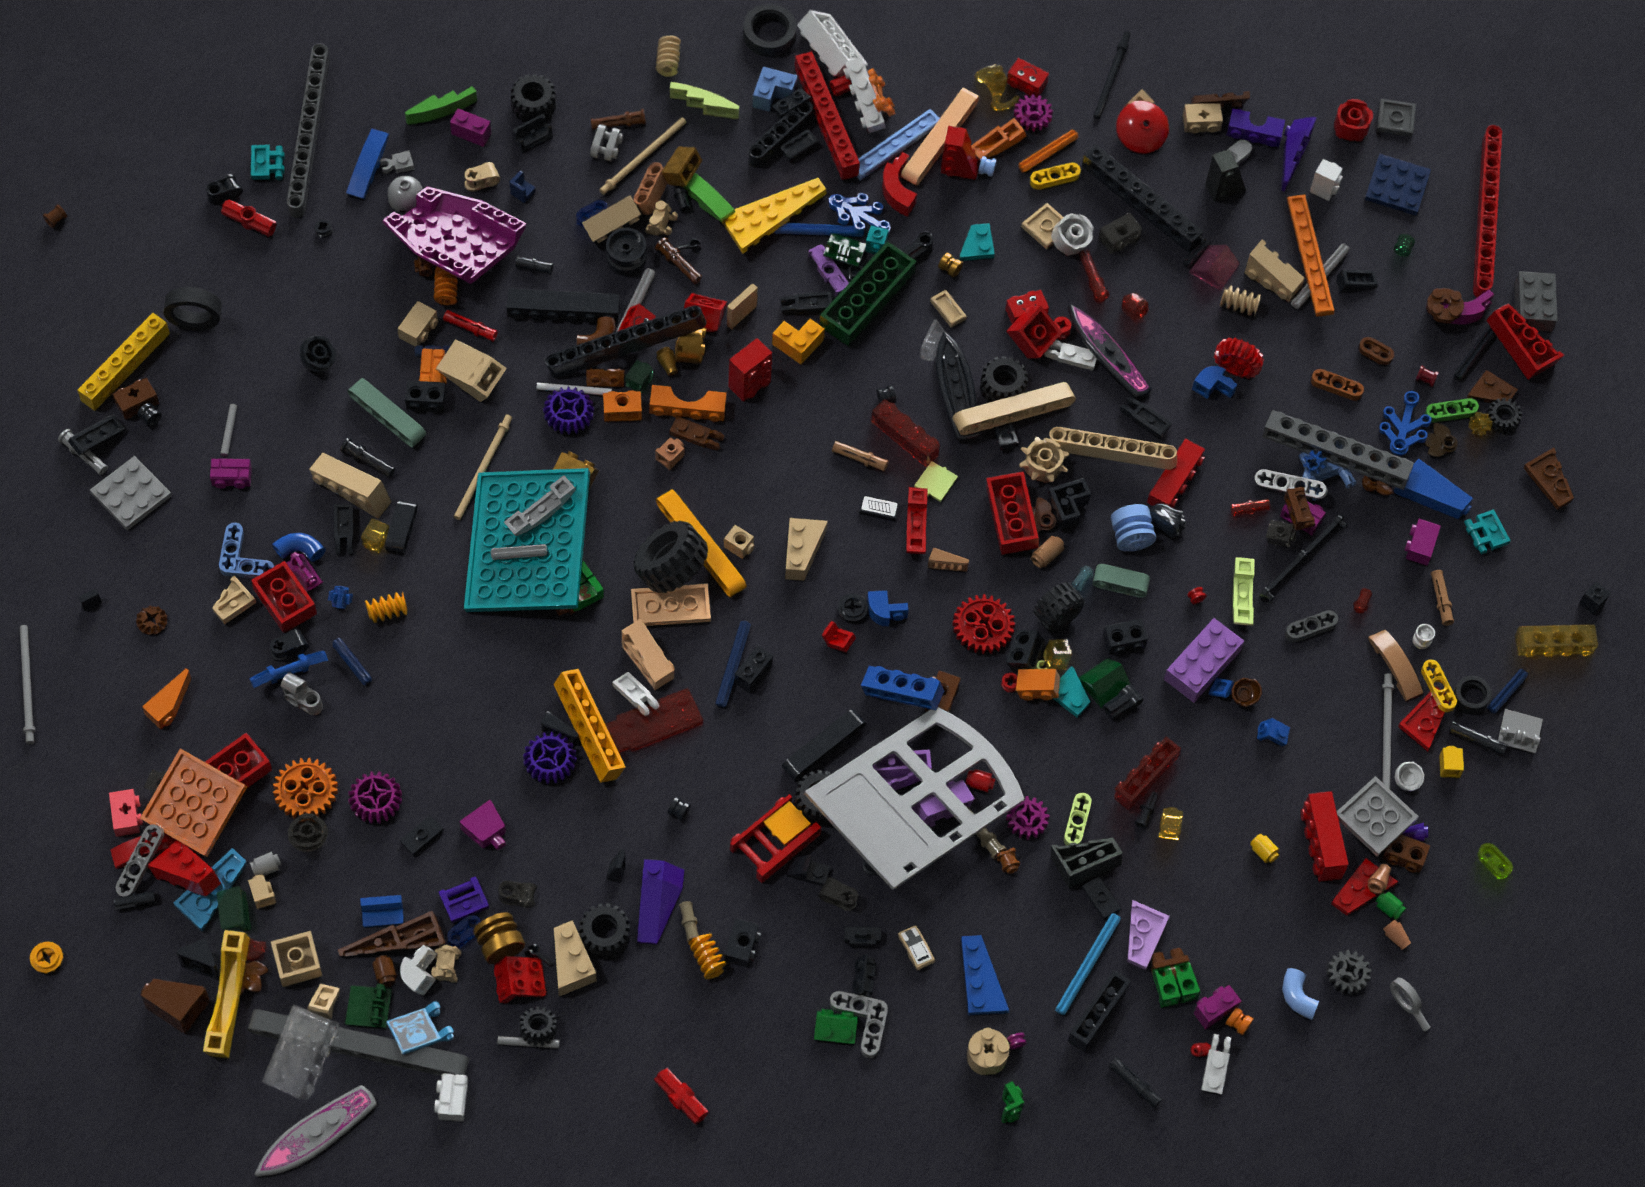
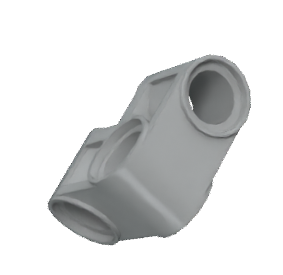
M291 672L287 673L281 682L285 699L310 715L319 714L323 709L319 694L310 689L307 682Z

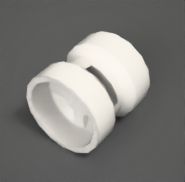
M1428 624L1419 625L1413 636V644L1419 649L1428 648L1435 636L1434 628Z

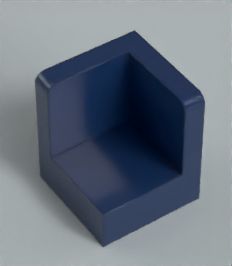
M519 171L509 182L510 194L523 203L536 192V187L524 180V172Z

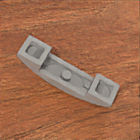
M565 475L549 486L551 491L522 513L518 510L504 521L505 525L515 536L521 535L547 520L571 497L576 488Z

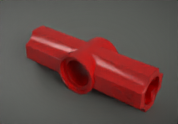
M230 199L226 200L223 204L221 214L241 223L245 229H254L267 236L273 235L277 222L257 213L255 208L242 206Z
M668 1068L658 1073L654 1082L668 1095V1099L678 1110L681 1109L695 1125L703 1121L709 1114V1111L695 1098L691 1088L684 1082L681 1083Z

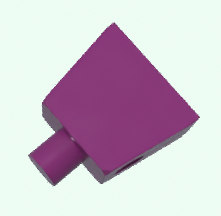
M491 800L459 821L460 829L481 848H486L492 844L496 850H500L506 845V842L501 837L506 833L505 825Z

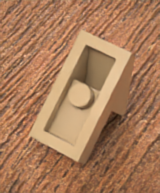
M320 984L308 1005L310 1013L314 1016L331 1019L333 1005L339 996L340 988Z

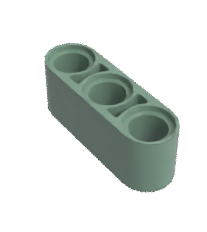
M1098 564L1092 583L1100 589L1143 598L1147 595L1150 577L1144 573L1106 564Z

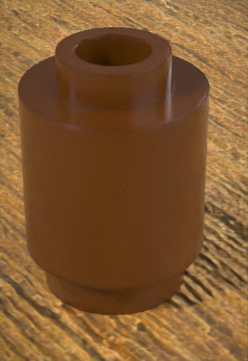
M385 955L377 957L372 963L377 983L383 984L385 987L394 985L397 975L392 958Z

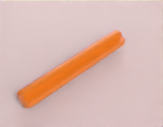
M1075 130L1067 132L1019 163V169L1022 172H1026L1075 141L1078 138L1077 132Z

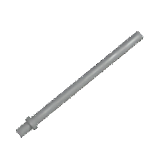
M21 625L20 642L25 715L23 733L26 734V743L33 744L36 731L33 726L28 626Z
M1388 673L1384 675V684L1382 685V690L1384 691L1382 783L1390 789L1391 715L1394 685L1392 684V674Z

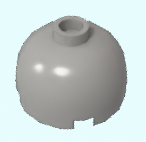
M400 176L392 181L388 188V202L390 206L398 212L401 210L406 211V213L416 207V194L423 190L420 182L410 176Z

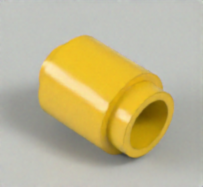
M1259 834L1250 843L1252 850L1265 863H1272L1279 856V848L1267 836Z

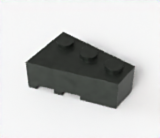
M1230 150L1212 155L1205 185L1214 202L1225 200L1232 195L1247 191L1239 167Z
M1114 838L1091 840L1083 844H1076L1075 842L1067 846L1051 845V859L1069 888L1122 865L1123 853Z

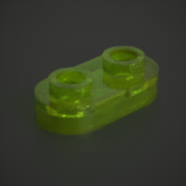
M1485 843L1478 850L1479 860L1496 877L1503 879L1511 874L1513 870L1511 861L1495 845ZM1484 853H1488L1490 857H1486ZM1498 867H1502L1504 871H1500Z

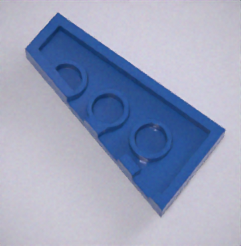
M961 936L968 1015L1009 1013V1008L982 936Z

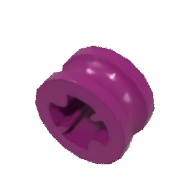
M1016 1033L1007 1037V1041L1010 1042V1049H1018L1027 1044V1041L1023 1039L1025 1037L1024 1033Z

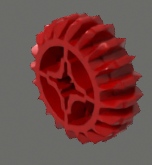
M1223 339L1217 345L1214 353L1215 362L1219 367L1225 368V371L1229 374L1241 378L1246 377L1250 379L1255 377L1263 366L1264 359L1260 350L1256 349L1255 345H1250L1249 342H1244L1242 339Z

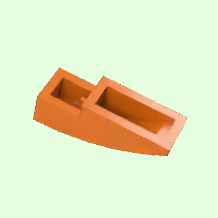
M1013 118L1001 128L997 126L971 146L972 149H975V155L981 161L982 156L990 158L1021 141L1027 135L1016 119Z

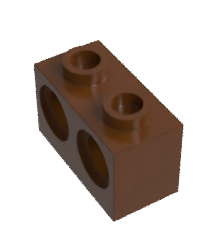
M1400 835L1385 849L1382 859L1391 865L1402 866L1409 872L1420 873L1430 845ZM1392 848H1397L1400 853L1394 852ZM1411 855H1416L1419 860H1414Z

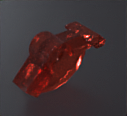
M250 938L246 961L259 958L265 952L266 942L254 941Z

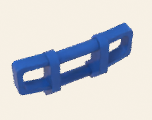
M319 651L307 655L300 654L298 655L299 661L274 669L272 665L268 666L266 670L249 678L253 688H256L268 681L271 684L277 683V680L284 678L289 672L296 674L301 671H309V665L328 661L326 653Z

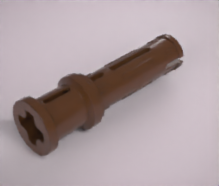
M644 109L636 112L626 111L622 115L591 119L592 130H596L599 124L605 125L607 128L621 125L631 127L633 124L640 123L646 124Z
M665 237L657 243L655 250L660 251L668 262L674 263L694 284H697L702 279V275L680 255L679 249L674 248L669 243L668 238ZM682 264H684V265L690 270V272H688V271L682 266Z

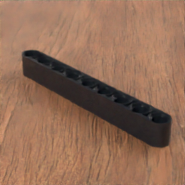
M690 306L552 353L546 357L545 364L550 374L554 378H559L701 330L706 326L707 321L699 306Z

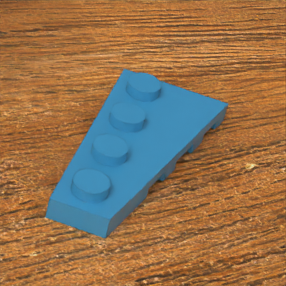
M232 848L211 867L221 884L206 897L187 890L173 903L174 906L196 927L203 931L247 865L246 860Z

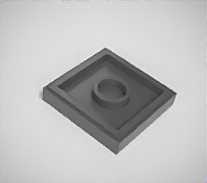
M1381 99L1377 131L1412 137L1416 104Z

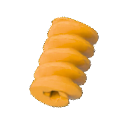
M403 591L402 597L396 592L394 599L388 594L387 601L381 596L379 603L373 598L372 605L365 600L369 619H372L374 623H377V617L384 621L385 615L392 619L393 613L399 617L400 611L407 615Z
M712 934L700 935L688 943L691 945V951L695 952L694 957L698 959L697 963L701 966V972L705 973V979L718 977L724 972L722 968L726 965L725 961L719 962L723 958L721 954L715 955L719 951L717 947L712 948L716 942L714 940L708 941L712 938Z

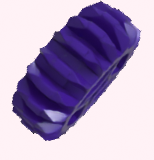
M569 386L567 390H563L560 387V392L554 390L553 395H548V400L544 403L543 413L549 427L553 426L554 431L560 429L561 434L564 431H567L568 435L571 434V431L577 434L578 429L584 431L585 426L590 425V420L593 419L594 413L593 401L590 400L588 394L584 395L583 389L578 392L577 387L573 390H570ZM560 405L558 412L554 413V409ZM583 408V413L578 416L579 409Z
M553 732L550 733V736H546V733H543L542 738L536 735V742L530 740V746L525 747L526 753L523 754L527 773H532L531 777L533 779L538 777L540 783L543 779H546V784H549L550 780H553L556 784L558 778L564 781V775H571L570 770H574L575 765L573 763L577 761L575 757L576 750L573 749V744L568 743L567 737L562 739L560 733L556 737H554ZM541 750L542 755L538 757V760L534 761L536 753ZM565 755V761L561 766H558V761Z

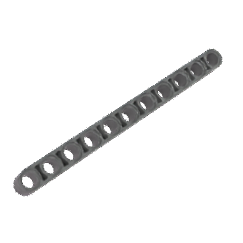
M321 43L314 45L311 51L287 197L288 211L294 218L303 216L306 209L327 79L329 54L327 46Z
M258 1009L253 1010L248 1031L255 1035L442 1076V1074L465 1075L469 1063L467 1056L430 1047H423L402 1054L394 1039Z

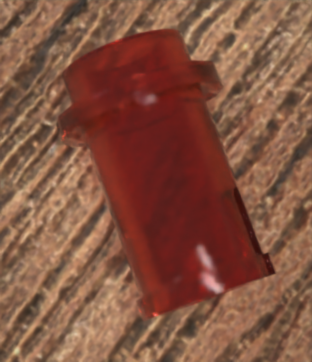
M1367 588L1361 589L1357 601L1353 603L1356 612L1364 613L1367 611V604L1373 594L1371 590Z

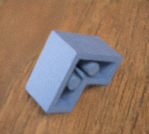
M763 67L753 93V107L770 112L774 98L783 99L796 91L797 75Z

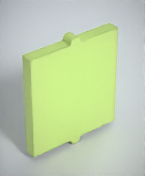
M931 461L914 487L928 488L927 496H931L941 502L958 476L948 471L946 467H941Z

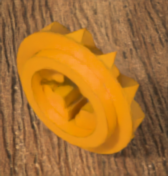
M53 942L38 944L30 954L32 967L37 972L45 974L51 971L55 972L56 968L61 966L63 959L61 948ZM43 952H45V954H47L48 956H51L50 964L45 960L42 961L44 959Z

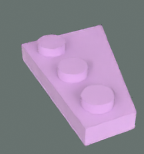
M1132 900L1127 962L1146 970L1169 916Z

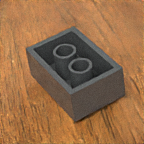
M1519 271L1514 282L1515 310L1526 319L1525 322L1530 327H1534L1538 331L1553 332L1557 323L1555 274Z

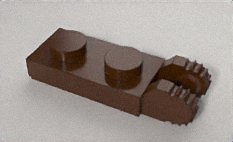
M678 416L670 429V435L713 450H718L720 445L709 439V437L719 441H723L725 437L721 432L711 430Z

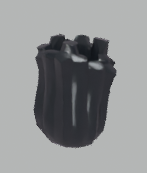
M1157 503L1151 508V524L1164 531L1170 538L1178 537L1180 531L1185 530L1186 521L1184 520L1185 515L1183 511L1176 510L1163 503Z

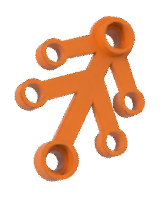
M874 68L868 70L869 81L876 95L873 103L879 113L882 111L886 112L889 117L894 115V104L891 98L886 99L882 94L883 86H885L883 78L881 76L878 77Z

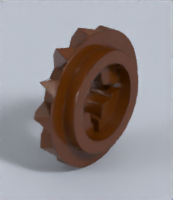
M150 605L147 608H142V611L137 613L136 624L141 632L153 635L161 632L166 627L168 618L165 611L159 606L153 607ZM148 615L152 618L155 617L156 624L151 621L148 622Z

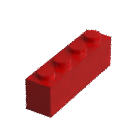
M1185 438L1177 450L1176 467L1164 470L1151 490L1147 503L1152 506L1157 503H1163L1174 508L1178 502V495H1183L1187 488V481H1192L1194 478L1196 467H1201L1203 464L1205 449Z

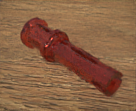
M1083 250L1079 253V257L1089 279L1088 286L1094 293V301H1105L1109 298L1110 294L1105 289L1104 279L1099 276L1090 251L1085 250L1084 252Z

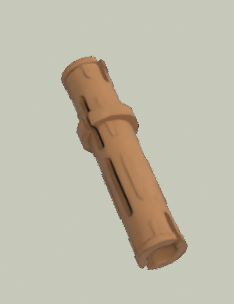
M835 441L832 452L864 463V466H872L882 471L886 470L889 460L875 456L872 452L867 453Z
M1432 571L1431 576L1438 602L1437 610L1440 611L1442 624L1444 626L1452 625L1454 623L1451 611L1452 603L1448 598L1443 571Z

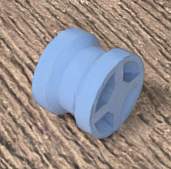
M982 156L978 174L985 173L989 177H993L997 160H988Z

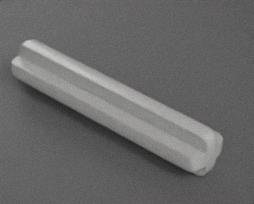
M545 544L491 549V557L493 560L546 556L548 550Z

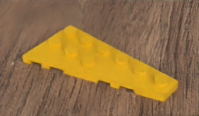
M819 178L813 179L735 209V213L723 220L722 223L743 254L748 251L747 248L749 246L759 243L760 238L770 235L787 223L792 215L801 213L802 208L806 205H812L826 195V188Z

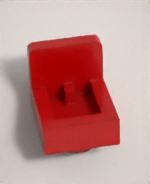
M833 621L830 622L822 634L828 647L847 652L856 639L854 633L839 629Z

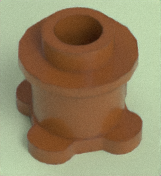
M1010 848L997 854V862H1001L1003 866L1002 871L1008 874L1018 871V867L1021 865L1020 861H1017L1015 857V848Z

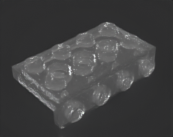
M293 1005L262 1082L299 1099L308 1100L314 1093V1085L322 1073V1065L330 1053V1045L338 1033L339 1023Z

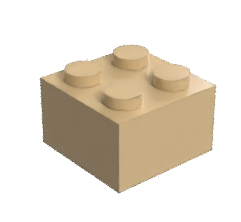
M311 931L271 942L282 987L322 976Z

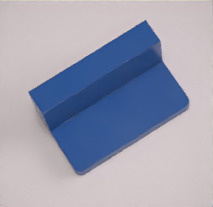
M401 895L360 898L364 928L401 925L404 923Z

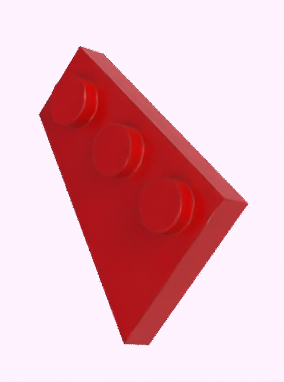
M1430 691L1399 723L1398 727L1428 751L1445 712L1439 709Z
M1365 859L1334 898L1331 905L1348 916L1371 899L1378 897L1380 894L1369 890L1368 879L1379 867ZM1390 875L1386 890L1390 887H1394L1398 883V881Z

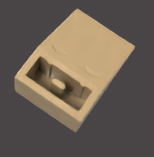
M458 340L453 342L436 367L437 371L479 402H482L489 396L507 369L494 358Z

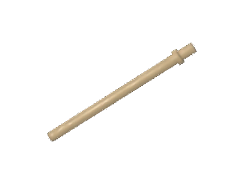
M684 118L679 119L612 179H608L606 184L599 189L600 192L605 195L610 189L613 190L618 182L685 125L686 120Z
M506 415L503 422L499 423V429L454 515L455 519L461 520L476 491L478 473L486 471L505 432L509 431V424L513 419L510 415Z

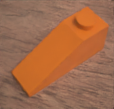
M187 668L142 706L144 714L160 730L164 726L170 725L178 712L191 681Z

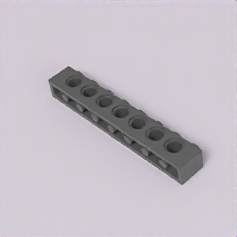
M1272 410L1262 436L1309 455L1312 450L1315 451V454L1322 451L1321 455L1327 457L1325 460L1327 462L1402 490L1406 486L1414 462L1406 458L1395 456L1390 452L1376 449L1371 445L1360 443L1352 438L1344 437L1336 432L1328 431L1317 425L1309 424L1299 418H1293L1275 410Z

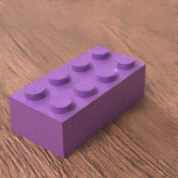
M1213 618L1166 670L1164 680L1194 703L1238 655L1244 640Z

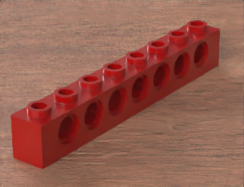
M813 52L795 56L796 73L804 91L811 97L809 102L813 105V113L841 179L844 180L858 176L860 162Z

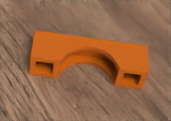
M652 385L650 414L656 416L669 415L675 418L677 416L688 417L694 420L707 419L713 422L724 421L727 393L708 391L700 400L686 402L677 398L672 392L671 387Z

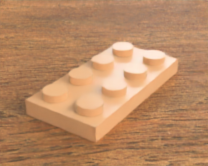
M708 584L684 585L672 592L667 591V593L653 592L650 588L631 589L633 623L639 619H642L645 626L711 622Z

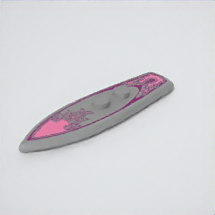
M360 1085L300 1120L280 1136L269 1148L261 1160L255 1176H268L288 1171L311 1160L324 1151L376 1107L377 1103L372 1093L366 1087Z

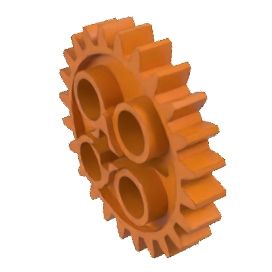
M300 758V763L298 764L292 760L293 766L291 767L285 764L286 771L279 770L281 777L275 776L277 783L273 784L275 789L273 795L276 797L275 802L279 804V809H285V815L292 812L293 819L299 815L300 820H303L306 815L311 820L312 814L319 818L318 812L320 811L326 814L325 807L332 808L330 801L335 802L336 798L334 795L338 794L336 789L338 783L334 781L336 776L331 774V768L326 769V763L319 766L318 759L311 763L310 758H308L307 762ZM305 774H312L310 778H303ZM291 785L296 786L293 790L287 789ZM317 788H324L322 792H315ZM301 800H308L306 804H299Z

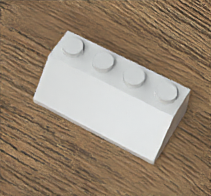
M810 10L798 23L797 26L801 30V35L808 39L810 47L819 54V59L828 66L829 72L833 76H844L845 62L861 57L860 53L830 14ZM863 58V61H864V64H865V67H866L868 64H867V62H866V61L864 60V58Z

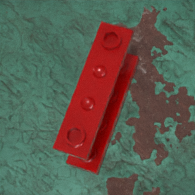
M790 794L785 798L781 797L770 811L742 834H736L730 841V851L732 853L740 848L758 867L756 878L761 883L821 835V826L815 822L812 826L810 825L801 832V835L787 843V846L781 850L777 849L760 831L766 826L763 823L764 820L789 801L792 803V796ZM755 836L772 854V859L768 862H763L745 842Z

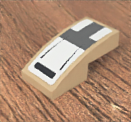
M916 925L898 933L900 941L908 952V957L917 970L935 962L925 939Z

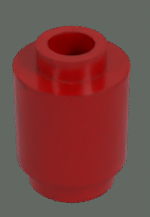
M969 769L965 784L969 785L970 788L988 793L989 789L993 790L996 778H992V773L978 769Z

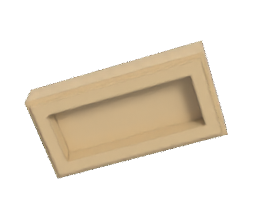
M946 290L931 298L930 302L951 328L966 320V314Z

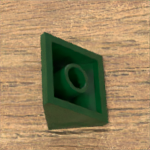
M1109 658L1079 677L1083 688L1100 708H1103L1105 703L1116 697L1124 687L1130 685L1123 665Z

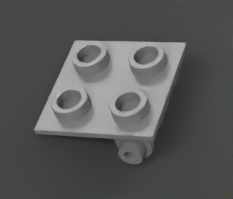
M1505 709L1498 741L1508 744L1507 746L1535 754L1537 745L1540 742L1539 735L1543 719Z

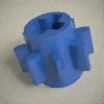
M1312 450L1310 451V456H1304L1306 464L1303 466H1307L1309 469L1308 473L1315 470L1318 474L1321 472L1320 468L1324 469L1327 467L1324 464L1327 457L1321 455L1322 451L1315 454V451ZM1315 458L1317 459V460H1316V463H1317L1318 465H1314L1315 462L1313 461V459H1315Z
M335 586L334 590L329 591L328 600L332 601L333 607L346 608L347 604L352 603L353 594L349 593V588Z

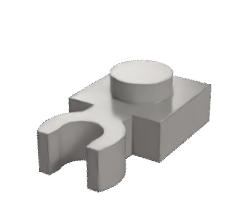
M410 151L393 154L391 160L387 158L380 160L381 166L387 165V167L382 168L383 174H388L394 169L396 173L414 170Z

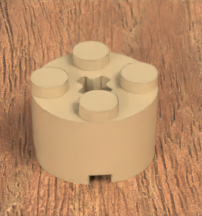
M984 1028L972 1036L967 1050V1059L973 1071L980 1075H994L1004 1068L1010 1047L1005 1036L991 1028Z

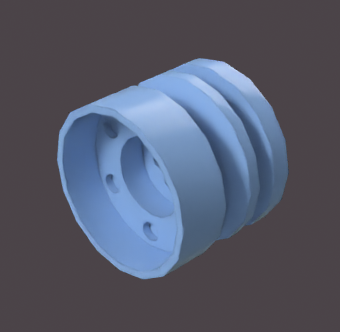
M1143 504L1128 505L1119 508L1111 514L1110 519L1113 530L1116 532L1117 547L1120 550L1137 551L1152 545L1156 541L1154 526L1151 524L1150 510L1147 506Z

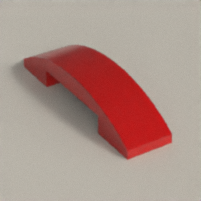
M909 487L906 553L925 554L928 488Z
M156 832L150 833L152 838L158 836ZM164 833L163 840L155 854L164 852L177 840ZM141 836L111 849L116 869L127 865ZM145 840V843H149L152 846L154 845V843H152L151 840ZM143 846L140 849V855L142 857L149 855V848Z

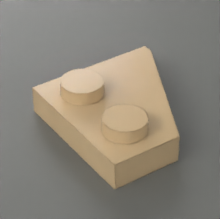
M235 576L231 578V584L227 590H223L220 599L216 601L212 608L224 624L256 603L255 598Z

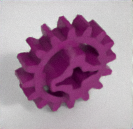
M1032 94L1031 98H1028L1026 95L1024 100L1019 99L1018 104L1015 105L1014 116H1016V121L1020 122L1021 127L1025 125L1026 130L1032 128L1033 132H1035L1036 128L1041 131L1042 127H1048V123L1052 120L1053 110L1051 109V104H1047V99L1042 101L1040 95L1038 98H1035L1034 94Z
M1026 796L1022 803L1007 812L1006 821H1010L1008 828L1013 827V834L1019 832V838L1023 834L1026 835L1027 839L1032 834L1037 838L1038 832L1043 834L1044 828L1048 826L1049 814H1046L1048 808H1042V801L1036 803L1035 797L1030 801L1029 797Z

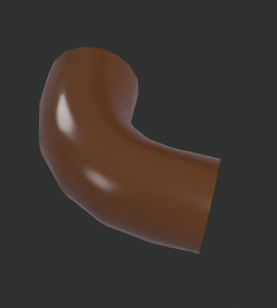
M611 317L599 318L597 320V329L593 334L577 335V345L614 333L615 320Z

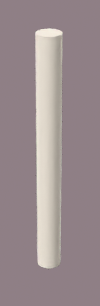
M537 382V390L544 391L555 390L560 392V387L563 390H567L568 386L570 390L577 387L578 392L583 389L584 394L603 395V393L612 391L609 388Z

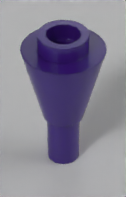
M1424 822L1412 825L1401 835L1424 842V838H1428V826H1424Z

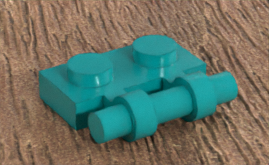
M251 145L252 180L270 179V173H275V179L277 180L283 178L285 153L282 146H276V151H270V145ZM270 159H274L275 164L270 165Z
M1494 509L1477 515L1475 518L1477 523L1473 524L1471 519L1464 521L1468 535H1471L1475 548L1481 554L1488 551L1485 547L1487 544L1494 550L1510 543V539ZM1482 530L1485 537L1481 538L1477 531Z

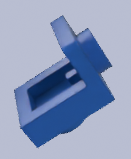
M1273 718L1265 720L1258 726L1257 739L1260 741L1269 739L1280 746L1287 745L1290 727Z

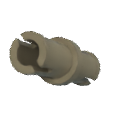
M685 901L679 906L683 918L681 921L682 926L685 927L687 942L689 943L692 939L699 936L696 926L698 922L697 918L694 917L692 902Z

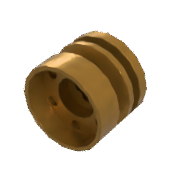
M511 913L495 914L481 921L473 929V934L477 938L478 944L483 946L481 950L486 962L489 964H496L505 956L514 957L525 948V942L521 933L515 931L517 925L513 922L514 919Z

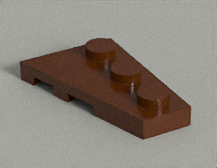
M1243 91V95L1238 96L1234 92L1223 94L1222 97H1218V94L1197 95L1191 98V104L1220 103L1221 108H1224L1226 105H1231V108H1241L1250 99V91Z
M1555 448L1548 450L1524 465V470L1557 510L1573 501V494L1567 479L1564 478L1562 473V466L1557 460Z

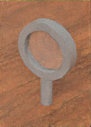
M1398 977L1390 983V989L1394 998L1404 1010L1414 1015L1423 1031L1428 1030L1430 1025L1420 1011L1422 1003L1417 992L1407 981Z

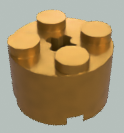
M706 328L677 338L675 345L676 362L701 364L702 355L704 356L705 351L703 339H705Z

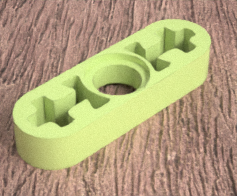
M1079 793L1074 798L1064 835L1066 846L1075 842L1076 844H1081L1092 803L1091 797L1086 793ZM1081 799L1085 800L1082 811L1078 810ZM1080 816L1083 819V823L1077 825L1073 823L1072 818ZM1073 829L1077 830L1075 836L1076 839L1074 841H1070Z

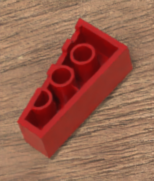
M1509 303L1495 310L1486 320L1528 380L1554 366L1564 356L1560 351L1557 352L1552 347L1553 344L1551 342L1545 341L1538 334L1539 331L1536 328L1530 327L1525 322L1526 319Z

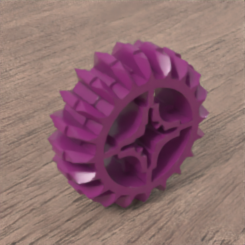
M371 771L369 777L363 774V780L357 778L356 784L351 785L353 791L348 793L349 797H351L348 799V802L351 805V811L355 812V816L357 818L361 816L363 822L369 818V823L371 824L376 819L379 824L382 818L388 821V815L394 817V810L399 811L400 807L398 804L402 803V798H400L402 791L399 790L400 785L395 783L394 777L389 779V774L387 773L382 777L380 771L377 775H374ZM377 786H382L386 789H379ZM374 791L376 792V796L378 797L376 799L377 803H375V800L373 799ZM388 802L384 807L380 808L383 803ZM362 804H365V806H372L374 809L366 808Z

